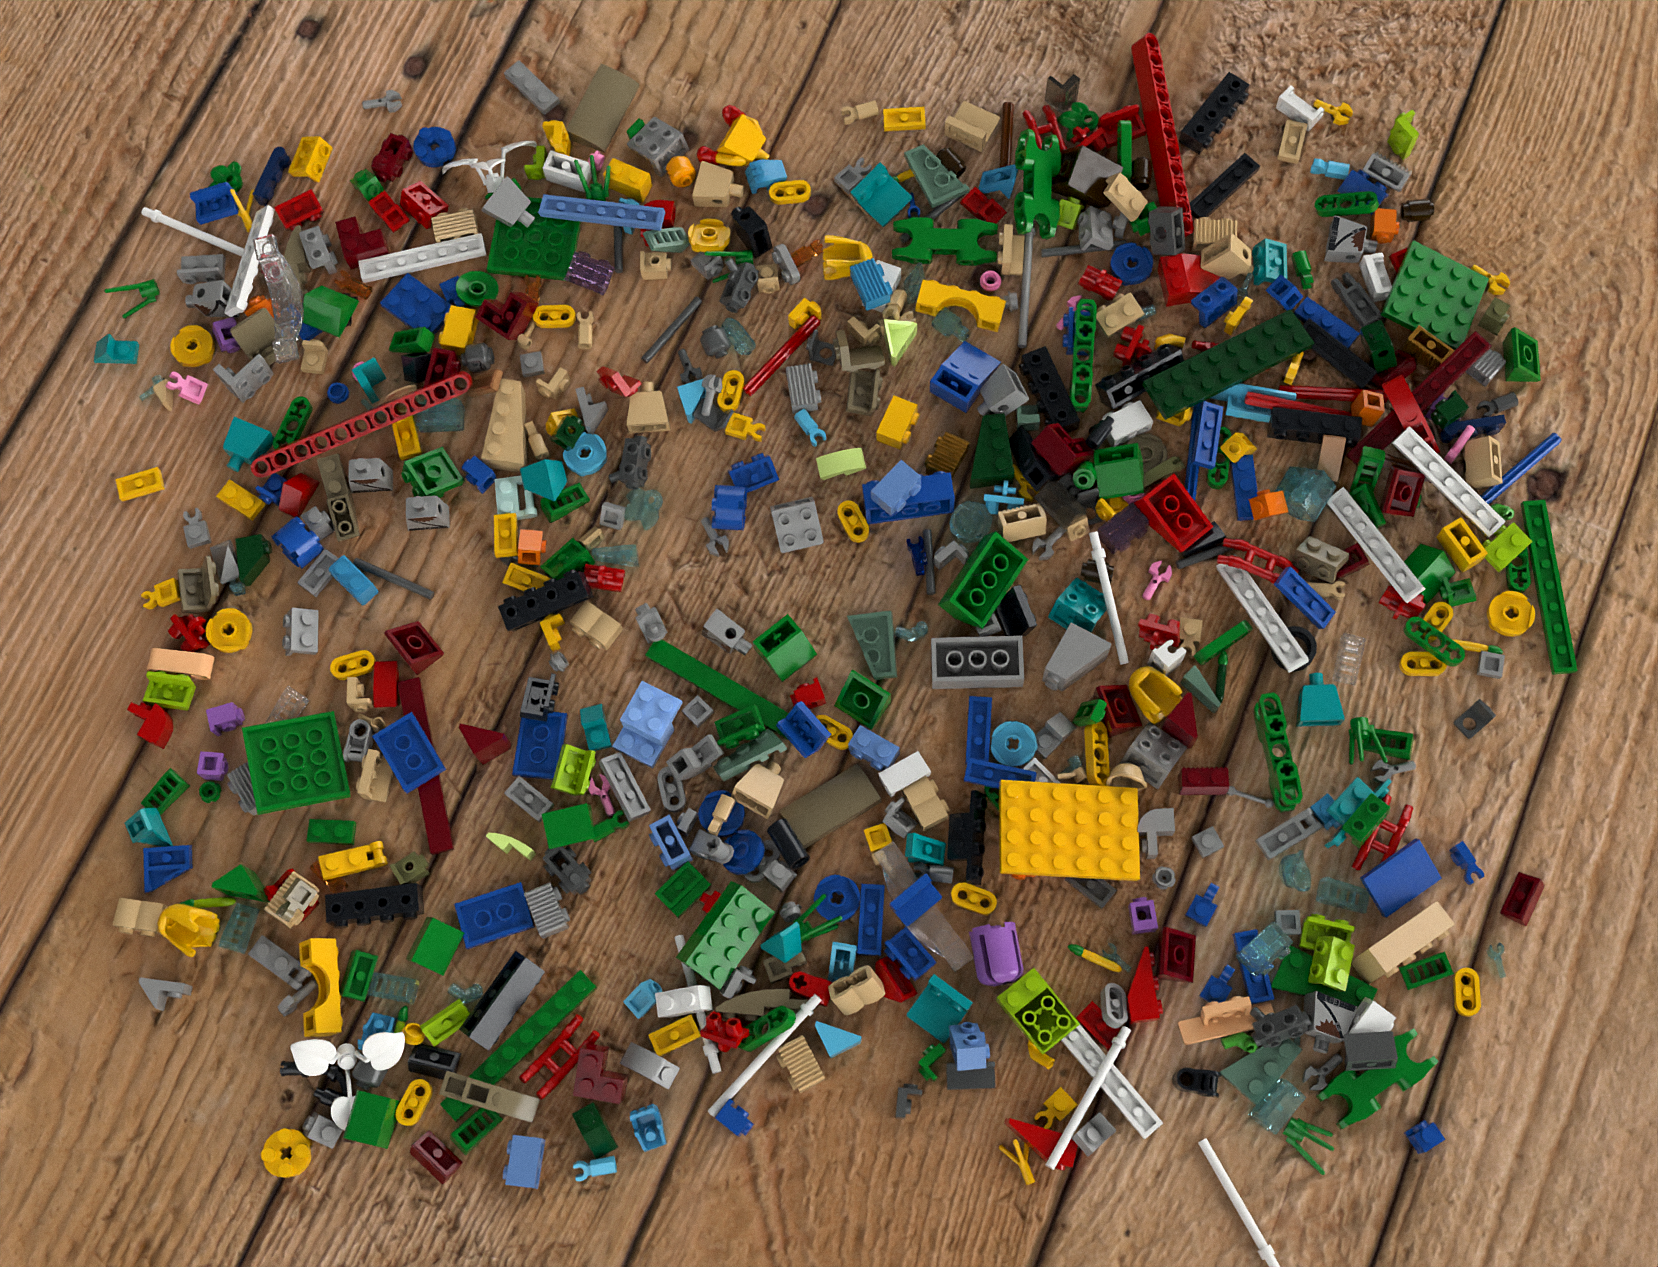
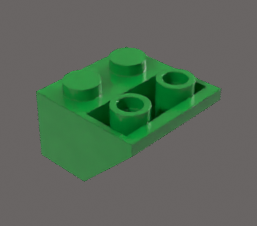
M1138 443L1094 450V467L1097 474L1099 498L1110 499L1144 493L1143 458Z
M788 614L752 641L755 651L781 682H784L817 656L816 651L803 631Z

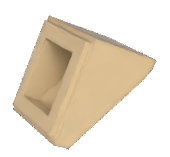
M164 379L154 385L152 389L168 411H172L174 391L165 386L168 380Z
M593 527L578 541L587 551H591L604 539V535L600 528Z

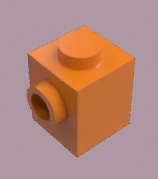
M1378 208L1373 212L1370 218V240H1376L1380 244L1391 243L1394 235H1398L1400 224L1396 222V209Z
M1362 390L1351 404V416L1362 417V425L1373 427L1385 412L1383 394Z
M1270 489L1257 492V497L1249 499L1254 521L1275 517L1288 512L1283 491L1271 493Z
M520 529L518 564L540 565L541 553H546L547 540H543V531Z

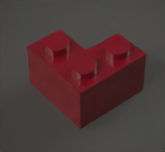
M356 216L335 222L344 259L351 270L359 268L358 261L390 254L387 240L381 228L363 233Z
M510 292L504 304L498 300L484 299L475 318L507 340H518V336L524 333L539 303L523 292Z
M1059 423L1047 425L1032 441L1037 454L1044 458L1050 464V469L1058 475L1075 472L1080 463L1090 461L1094 456V450L1086 444L1083 437L1072 439Z
M585 1043L580 1048L573 1096L620 1104L625 1099L629 1074L606 1070L609 1047Z

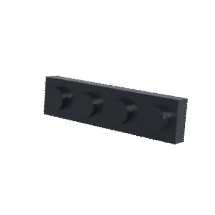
M1244 153L1189 203L1191 215L1197 219L1209 217L1259 171L1260 165Z
M1310 318L1304 323V329L1314 342L1313 347L1310 349L1360 389H1364L1377 374V371Z

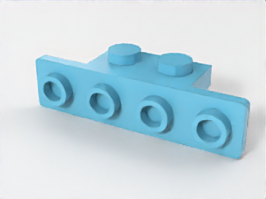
M1239 383L1210 399L1227 401L1225 415L1269 423L1272 409L1245 404L1244 398L1246 393L1254 392L1296 401L1297 394Z

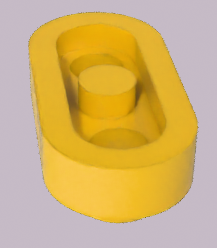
M804 180L776 182L769 189L770 200L777 205L806 202L811 196V187Z
M541 305L535 310L533 320L540 328H568L575 323L576 314L569 305ZM565 316L569 317L567 320H562ZM543 317H548L545 321L541 320Z
M730 370L723 376L722 390L717 397L718 406L723 412L730 409L735 411L739 407L745 381L742 373L737 370ZM736 381L737 385L732 386L731 382ZM732 401V404L726 405L725 402Z
M849 500L842 502L838 506L837 514L849 539L856 543L865 541L869 536V526L858 505ZM847 511H850V512L853 513L851 516H846V515H845V513H846ZM861 530L862 534L856 535L854 532Z
M1437 602L1429 609L1423 620L1440 632H1443L1453 617V609L1446 602ZM1436 613H1442L1443 618H1439ZM1423 633V635L1420 638L1423 639L1426 634ZM1430 636L1428 643L1434 642L1437 637Z
M360 650L335 658L330 665V671L335 678L347 680V677H357L373 671L376 659L371 652ZM368 660V664L362 666L363 661ZM342 667H347L345 672H340Z
M1407 652L1399 661L1400 670L1408 676H1439L1447 668L1445 663L1429 652ZM1407 662L1413 663L1414 668H1409ZM1430 663H1435L1437 668H1432Z
M826 715L816 716L831 733L826 743L839 750L848 749V744L853 737L851 729ZM839 736H845L846 740L839 742L838 738Z
M962 882L956 884L951 891L953 903L961 908L980 915H989L996 908V897L987 890ZM960 892H965L967 894V898L960 899L958 897V894ZM987 900L989 906L984 908L980 905V902Z
M1467 967L1459 969L1453 975L1454 1006L1456 1011L1465 1017L1477 1014L1481 1008L1479 976L1476 971ZM1462 977H1466L1468 979L1467 985H1464L1461 982ZM1463 1001L1469 1002V1009L1463 1007Z
M416 1079L409 1084L395 1113L396 1119L400 1124L413 1126L420 1120L433 1094L432 1086L428 1081ZM423 1087L425 1090L424 1094L418 1096V1089ZM411 1109L413 1111V1116L411 1118H407L406 1112Z

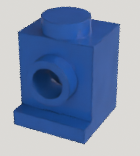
M1281 274L1265 290L1285 311L1292 310L1303 298V295L1296 286Z
M475 455L471 459L466 460L461 467L466 473V480L473 486L476 485L482 494L495 482L494 479H497L494 471Z
M729 1099L715 1119L738 1137L742 1134L746 1136L754 1126L747 1119L749 1113L739 1105L736 1109L733 1108L735 1102Z
M1426 1120L1421 1121L1404 1132L1418 1154L1427 1152L1445 1140L1435 1123L1428 1124Z

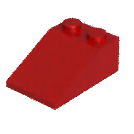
M1176 254L1160 257L1157 268L1166 307L1191 303L1193 298L1221 278L1201 268V255Z
M1174 473L1161 480L1132 503L1144 522L1180 553L1213 528V525Z

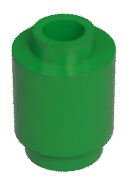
M1085 461L1078 465L1073 474V483L1076 487L1085 490L1093 486L1097 477L1094 463Z

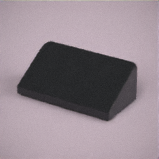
M1215 521L1211 523L1213 525L1212 529L1181 552L1183 558L1223 542L1226 536Z
M425 1044L415 1045L408 1059V1070L413 1073L444 1080L446 1071L457 1072L461 1053Z

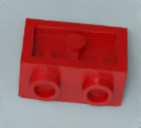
M422 181L402 189L400 206L424 228H431V217H436L439 213L448 212L449 205Z

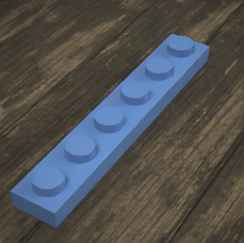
M543 194L538 213L540 217L661 231L666 212L664 208Z

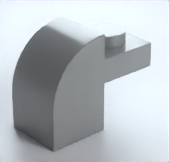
M711 734L705 736L692 748L681 749L667 760L666 763L677 781L687 780L712 766L711 763L720 757L723 751Z
M1174 808L1153 809L1147 812L1139 821L1137 832H1139V837L1145 838L1141 839V851L1146 853V859H1156L1158 855L1157 836H1172L1174 834Z
M632 1042L620 1062L621 1065L668 1090L680 1069L666 1059Z

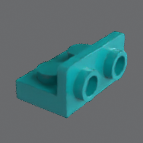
M1267 238L1256 244L1252 250L1254 266L1252 272L1253 284L1258 286L1264 281L1273 283L1280 274L1288 280L1287 244Z

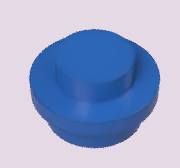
M333 383L328 388L327 396L331 402L340 404L348 399L349 389L343 383Z

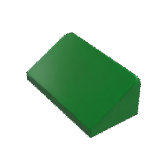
M352 950L339 990L342 997L365 1002L378 956L359 950Z

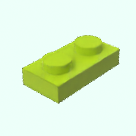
M459 998L420 1025V1028L435 1047L459 1030L471 1012Z

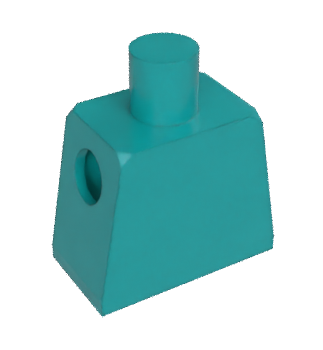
M234 417L223 444L224 451L231 457L227 467L239 472L243 463L251 465L257 457L268 452L273 445L275 437L268 430Z
M1322 673L1309 674L1310 685H1304L1299 690L1296 727L1341 725L1345 717L1336 686L1334 684L1324 685Z

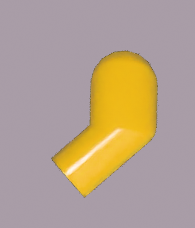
M1170 333L1162 335L1154 341L1156 343L1154 349L1157 350L1163 344L1183 348L1186 338Z
M1028 1039L1030 1058L1043 1067L1050 1069L1055 1059L1047 1054L1042 1055Z

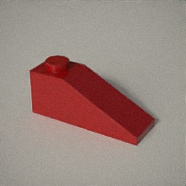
M1006 1118L1004 1124L1046 1162L1063 1134L1012 1118ZM1072 1138L1055 1169L1065 1171V1167L1073 1168L1078 1145Z

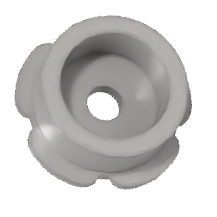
M1008 291V295L1004 296V300H1006L1005 309L1010 308V312H1012V310L1018 309L1017 292L1010 293Z
M559 651L555 654H550V666L556 672L558 670L564 672L565 668L569 666L564 655Z
M1158 867L1152 876L1153 883L1157 884V887L1160 889L1172 887L1175 884V873L1171 868Z
M787 902L782 906L779 914L785 922H793L802 915L800 911L802 907L800 904L796 905L795 902Z

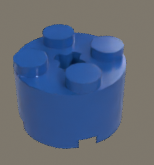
M715 485L714 498H712V511L715 514L712 517V529L744 530L746 521L745 509H747L746 487Z
M296 516L271 537L277 546L282 544L283 554L295 566L303 569L324 548L318 542L320 541L319 537L312 530L308 532L304 528L305 524Z

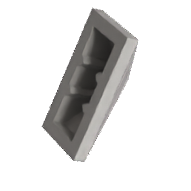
M231 539L210 547L221 584L239 578L237 556Z

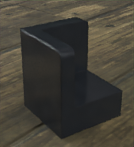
M431 353L401 355L405 381L414 383L425 381Z

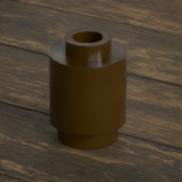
M943 148L937 153L936 157L941 160V164L949 172L952 171L957 176L956 178H959L965 172V162L952 148Z
M1138 157L1132 161L1130 182L1139 191L1148 189L1152 183V162L1145 157Z
M1429 199L1408 200L1406 203L1401 204V218L1408 222L1430 220L1431 215H1434L1433 202L1430 203Z
M1088 559L1087 563L1083 562L1080 575L1084 576V581L1101 584L1096 561ZM1105 562L1111 584L1114 566Z

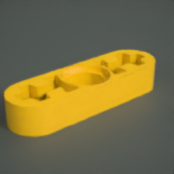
M1100 721L1096 724L1087 725L1084 729L1087 781L1090 785L1106 786V780L1110 776L1108 735L1106 726ZM1095 749L1098 750L1100 754L1099 760L1095 757Z

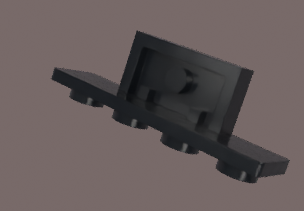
M971 790L970 813L949 814L947 860H967L966 882L981 885L984 875L982 862L985 853L983 843L984 832L986 831L985 810L987 808V799L985 794L977 790Z

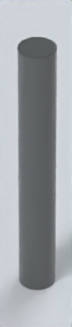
M614 226V263L616 273L623 272L622 226Z
M926 529L923 530L927 595H934L936 590L932 531Z
M1222 544L1178 560L1176 565L1178 569H1182L1234 550V548L1223 547Z

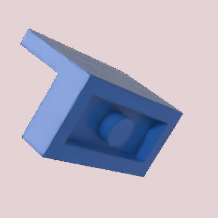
M926 873L889 904V907L906 927H909L942 899V895L931 884L932 880Z

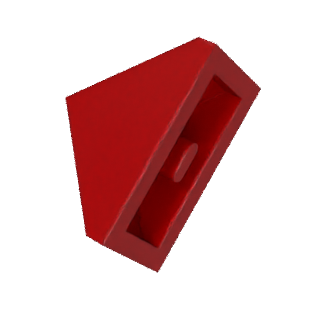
M302 473L284 482L279 511L294 518L296 516L300 518L320 482Z

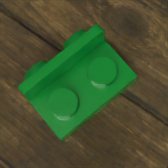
M572 537L540 567L551 579L556 578L557 581L564 578L563 574L568 571L584 572L585 564L594 565L595 560L587 549Z
M1371 793L1342 826V830L1353 837L1352 844L1360 848L1387 817L1391 807Z

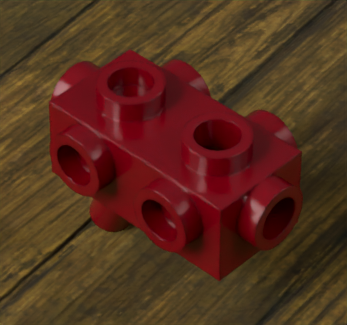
M390 133L388 138L383 141L381 150L371 163V168L379 181L385 183L389 180L393 182L396 177H401L405 160L410 161L413 155L409 139L403 135L397 136Z

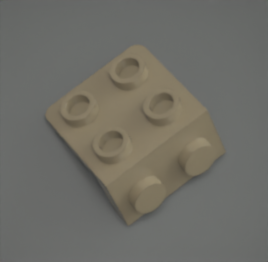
M261 308L230 329V333L250 361L260 354L268 366H270L273 362L286 356L294 349L266 308Z
M836 331V339H833V348L836 360H840L842 371L856 372L862 368L877 369L885 365L881 346L849 349L845 331Z
M205 556L201 568L178 569L177 578L182 613L210 612L212 604H215V597L219 595V586L217 582L214 583L213 575H216V564L211 562V556Z

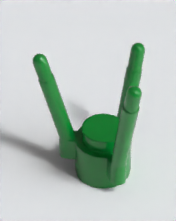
M590 155L593 184H590V188H588L579 162L574 160L576 170L585 190L586 199L606 201V197H609L608 189L611 167L608 165L606 168L604 187H602V183L597 182L594 156Z
M752 250L706 251L704 253L706 256H735L736 264L744 262L753 264ZM729 273L713 279L712 282L716 283L727 279Z
M155 279L138 284L108 288L104 292L111 293L139 289L142 298L147 297L145 301L123 314L122 318L125 319L149 303L157 301L155 296L160 295V291Z
M1366 717L1351 719V729L1348 730L1350 737L1349 764L1352 765L1354 763L1355 739L1358 745L1359 760L1361 762L1364 761L1362 740L1369 737L1368 734L1371 735L1383 762L1387 763L1388 760L1375 733L1374 725H1369L1368 718Z
M822 894L799 918L793 921L794 923L797 921L799 924L801 944L839 927L835 923L843 919L842 916H838L814 928L809 921L803 922L826 898V894Z
M1292 1117L1282 1133L1287 1136L1285 1141L1291 1144L1321 1175H1325V1171L1296 1140L1302 1142L1304 1137L1320 1146L1334 1151L1333 1146L1310 1134L1308 1129L1332 1137L1333 1134L1306 1123L1300 1118L1296 1120Z

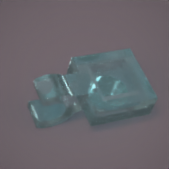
M946 307L931 322L932 327L947 338L953 334L960 341L964 342L969 337L967 334L969 330L965 326L960 325L962 319Z

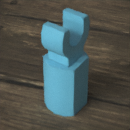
M1315 158L1311 165L1310 173L1325 174L1326 177L1345 180L1349 173L1350 164L1330 160L1324 162L1321 159Z
M802 409L795 414L794 419L805 434L810 436V442L814 447L817 446L815 437L820 436L824 441L827 440L826 433L818 429V425L806 409Z
M615 1156L590 1160V1163L580 1160L573 1164V1169L582 1168L584 1173L576 1175V1181H583L590 1175L596 1177L617 1172Z

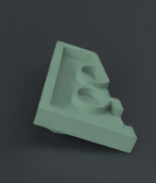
M924 144L904 153V157L931 208L969 193L970 188L966 184L961 183L952 171L949 172L941 164V160Z
M883 611L847 616L874 679L897 678L892 612Z
M768 728L766 731L759 733L760 736L740 745L734 753L721 758L713 768L723 781H726L748 770L751 765L750 763L754 761L763 762L769 759L768 754L779 750L780 753L787 750L785 744Z
M1288 1038L1276 1047H1260L1254 1053L1243 1057L1220 1071L1223 1078L1253 1104L1258 1105L1300 1054L1302 1049Z

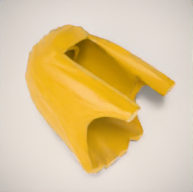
M825 235L824 237L825 243H834L823 249V275L825 280L851 277V266L873 258L870 248L861 241L833 235Z
M1141 667L1135 670L1129 679V689L1142 713L1153 724L1161 722L1164 717L1167 718L1182 699L1181 695L1183 692L1180 687L1154 667Z
M173 904L162 911L157 925L163 937H166L181 952L192 958L196 953V950L192 948L212 946V942L215 941L216 933L220 928V919L217 918L218 915L205 909L185 904Z

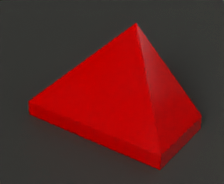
M888 956L878 960L875 966V973L883 982L885 990L883 997L902 1003L916 996L918 993L910 980L899 970L901 966L898 961H891Z

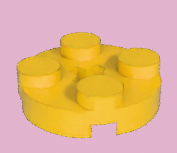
M717 219L700 220V224L696 226L692 224L688 230V241L694 252L725 251V247L730 243V228L728 226L725 227L724 222Z
M198 325L185 326L179 330L180 333L176 338L175 336L172 338L170 344L171 353L182 366L198 367L212 361L215 341L211 334L203 329V327ZM195 342L197 347L194 350L188 349Z
M1505 591L1497 595L1488 605L1487 619L1489 627L1504 636H1520L1532 626L1535 619V609L1527 601L1528 598L1522 593ZM1512 609L1516 617L1511 619L1505 612Z
M234 608L218 611L213 619L210 618L206 626L208 641L215 649L223 653H233L245 649L252 636V624L249 618ZM229 626H232L234 629L231 635L224 633V630H227Z
M283 1128L276 1131L266 1140L261 1152L264 1166L272 1175L277 1177L289 1178L301 1174L311 1161L310 1140L301 1131ZM291 1147L290 1153L292 1157L290 1159L287 1157L283 1159L282 1150Z

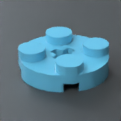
M582 432L574 448L569 451L564 450L563 458L567 467L572 472L577 473L579 476H586L599 471L607 462V449L603 440L598 435ZM584 449L585 451H591L586 458L580 457L582 455L581 451Z
M1018 721L1004 722L992 734L991 752L1001 764L1010 767L1022 766L1028 763L1038 748L1033 730L1028 725ZM1011 738L1019 740L1017 749H1009V740Z

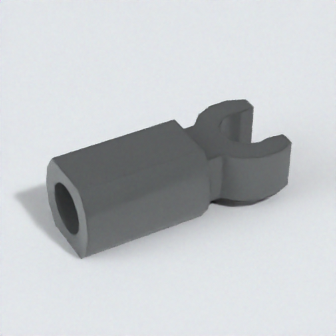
M1510 392L1492 399L1491 402L1482 401L1476 408L1477 410L1481 408L1487 409L1488 412L1484 413L1481 417L1484 418L1491 417L1493 413L1497 414L1516 407L1519 402L1515 393Z
M914 862V869L921 872H913L912 880L917 881L926 873L933 882L952 884L954 867L926 866L923 862Z

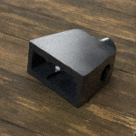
M736 207L732 210L731 216L736 233L747 249L752 250V255L755 259L773 248L767 224L751 207H746L743 210L741 207Z

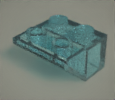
M1290 466L1274 492H1284L1288 508L1287 513L1298 520L1315 522L1337 486L1324 470Z

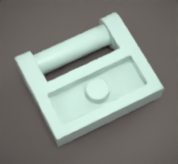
M521 476L494 479L497 514L516 513L517 520L537 517L533 492L524 490L526 509L520 510L518 485H523Z

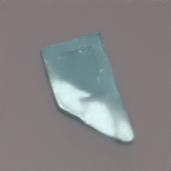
M922 262L916 265L904 281L908 304L917 302L922 280H925Z

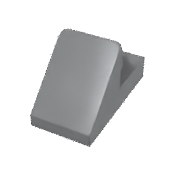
M583 386L576 388V393L588 434L593 435L607 414L608 407L605 401L593 404L591 394H586Z
M1059 712L1045 723V727L1035 735L1038 744L1036 752L1045 760L1077 727Z
M139 978V984L153 1006L158 1010L164 1011L167 996L182 999V995L191 996L193 986L188 984Z
M1099 1112L1072 1139L1087 1156H1090L1116 1132V1129Z

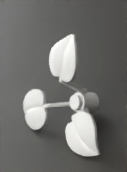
M535 141L512 143L501 148V159H491L487 162H476L478 159H462L443 166L442 172L444 174L451 167L470 165L471 168L477 170L483 185L487 187L488 193H494L505 179L506 153L519 146H532L536 148L537 143ZM501 163L500 176L498 173L492 172V168ZM481 169L488 170L489 174L486 175V178Z
M403 1032L373 1034L364 1041L362 1047L363 1055L360 1054L359 1050H355L352 1044H342L336 1051L332 1043L320 1039L304 1040L291 1044V1051L297 1068L305 1075L316 1076L323 1074L328 1069V1063L334 1064L336 1060L339 1067L345 1069L348 1097L336 1098L331 1106L333 1121L339 1128L345 1130L355 1096L352 1097L350 1069L356 1065L357 1057L365 1063L371 1061L372 1067L376 1070L389 1069L399 1061L404 1050L405 1037Z

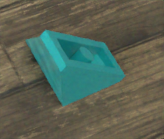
M544 459L520 468L524 490L552 501L557 499L567 484L563 461Z
M157 808L140 809L124 823L133 843L139 842L161 847L173 846Z

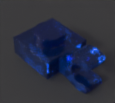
M921 536L918 537L919 542L917 544H912L910 538L906 541L907 549L911 553L916 576L925 575L924 565H928L926 553L921 552L924 548Z

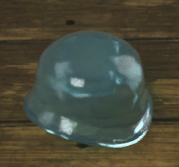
M1303 850L1284 856L1279 864V875L1282 883L1286 887L1294 888L1300 892H1306L1311 888V874L1305 863Z

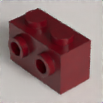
M433 348L424 386L460 372L461 362L458 360L455 351ZM443 386L436 387L438 395L445 396L447 394Z

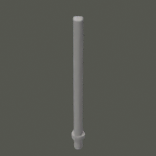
M1034 220L1031 232L1024 234L1018 336L1019 348L1027 347L1033 236L1036 234Z

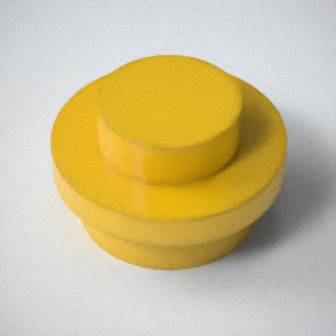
M409 1023L401 1031L404 1033L405 1043L409 1045H419L425 1038V1034L417 1023Z

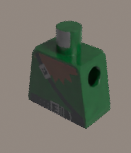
M1379 320L1360 329L1361 342L1377 373L1397 366L1394 347L1383 322ZM1384 350L1385 356L1379 357L1378 354Z

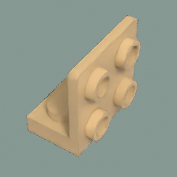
M964 101L955 117L948 116L945 121V136L982 152L1000 122V117Z

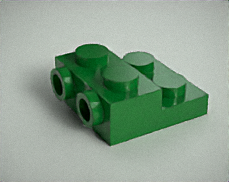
M443 446L404 461L401 472L404 482H410L412 485L414 497L438 496L441 498L444 492L461 486L464 483L463 477Z

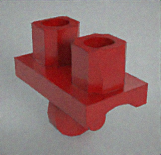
M1077 126L1072 130L1074 137L1070 141L1073 144L1077 141L1080 143L1076 147L1082 145L1087 147L1090 144L1094 151L1098 153L1107 145L1102 137V134L1105 132L1102 127L1089 137L1086 135L1090 132L1088 127L1081 129Z
M1088 265L1078 285L1110 301L1115 298L1123 281L1107 274L1105 269L1101 271Z
M1138 324L1137 329L1125 326L1121 339L1129 342V347L1118 343L1113 353V357L1123 361L1122 366L1129 365L1135 353H1137L1135 357L1137 360L1143 355L1152 353V349L1148 346L1149 340L1144 339L1140 343L1145 326Z
M585 564L584 574L590 588L614 592L622 591L625 576L624 569L606 567L605 565Z
M1388 585L1378 602L1394 612L1392 618L1397 620L1399 615L1405 618L1418 617L1426 605L1423 603L1424 596L1421 594L1406 603L1392 585Z
M1151 613L1148 614L1145 620L1140 619L1138 623L1140 628L1139 637L1144 638L1145 642L1151 643L1150 650L1157 649L1159 645L1162 646L1169 640L1174 641L1171 646L1178 648L1180 643L1179 621L1171 619L1168 620L1167 625L1160 624V617Z
M174 614L170 618L173 624L168 629V633L175 639H180L182 636L185 637V641L180 645L183 651L195 652L199 648L206 649L210 645L202 635L205 633L203 627L206 624V620L202 616L195 618L191 614L178 617Z
M715 1011L706 1017V1026L700 1031L701 1037L717 1042L718 1048L722 1052H728L731 1047L737 1048L742 1039L750 1035L749 1029L741 1026L740 1019L729 1018L725 1022L722 1021L721 1013Z

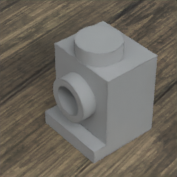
M316 506L301 515L309 529L319 537L320 541L335 531L333 522L324 510L320 512Z
M774 859L764 871L763 876L765 880L783 893L797 874L784 861L779 860L777 862Z

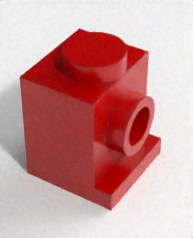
M817 677L813 679V684H801L797 687V690L793 691L794 694L790 695L793 706L802 701L810 710L826 704L825 696Z

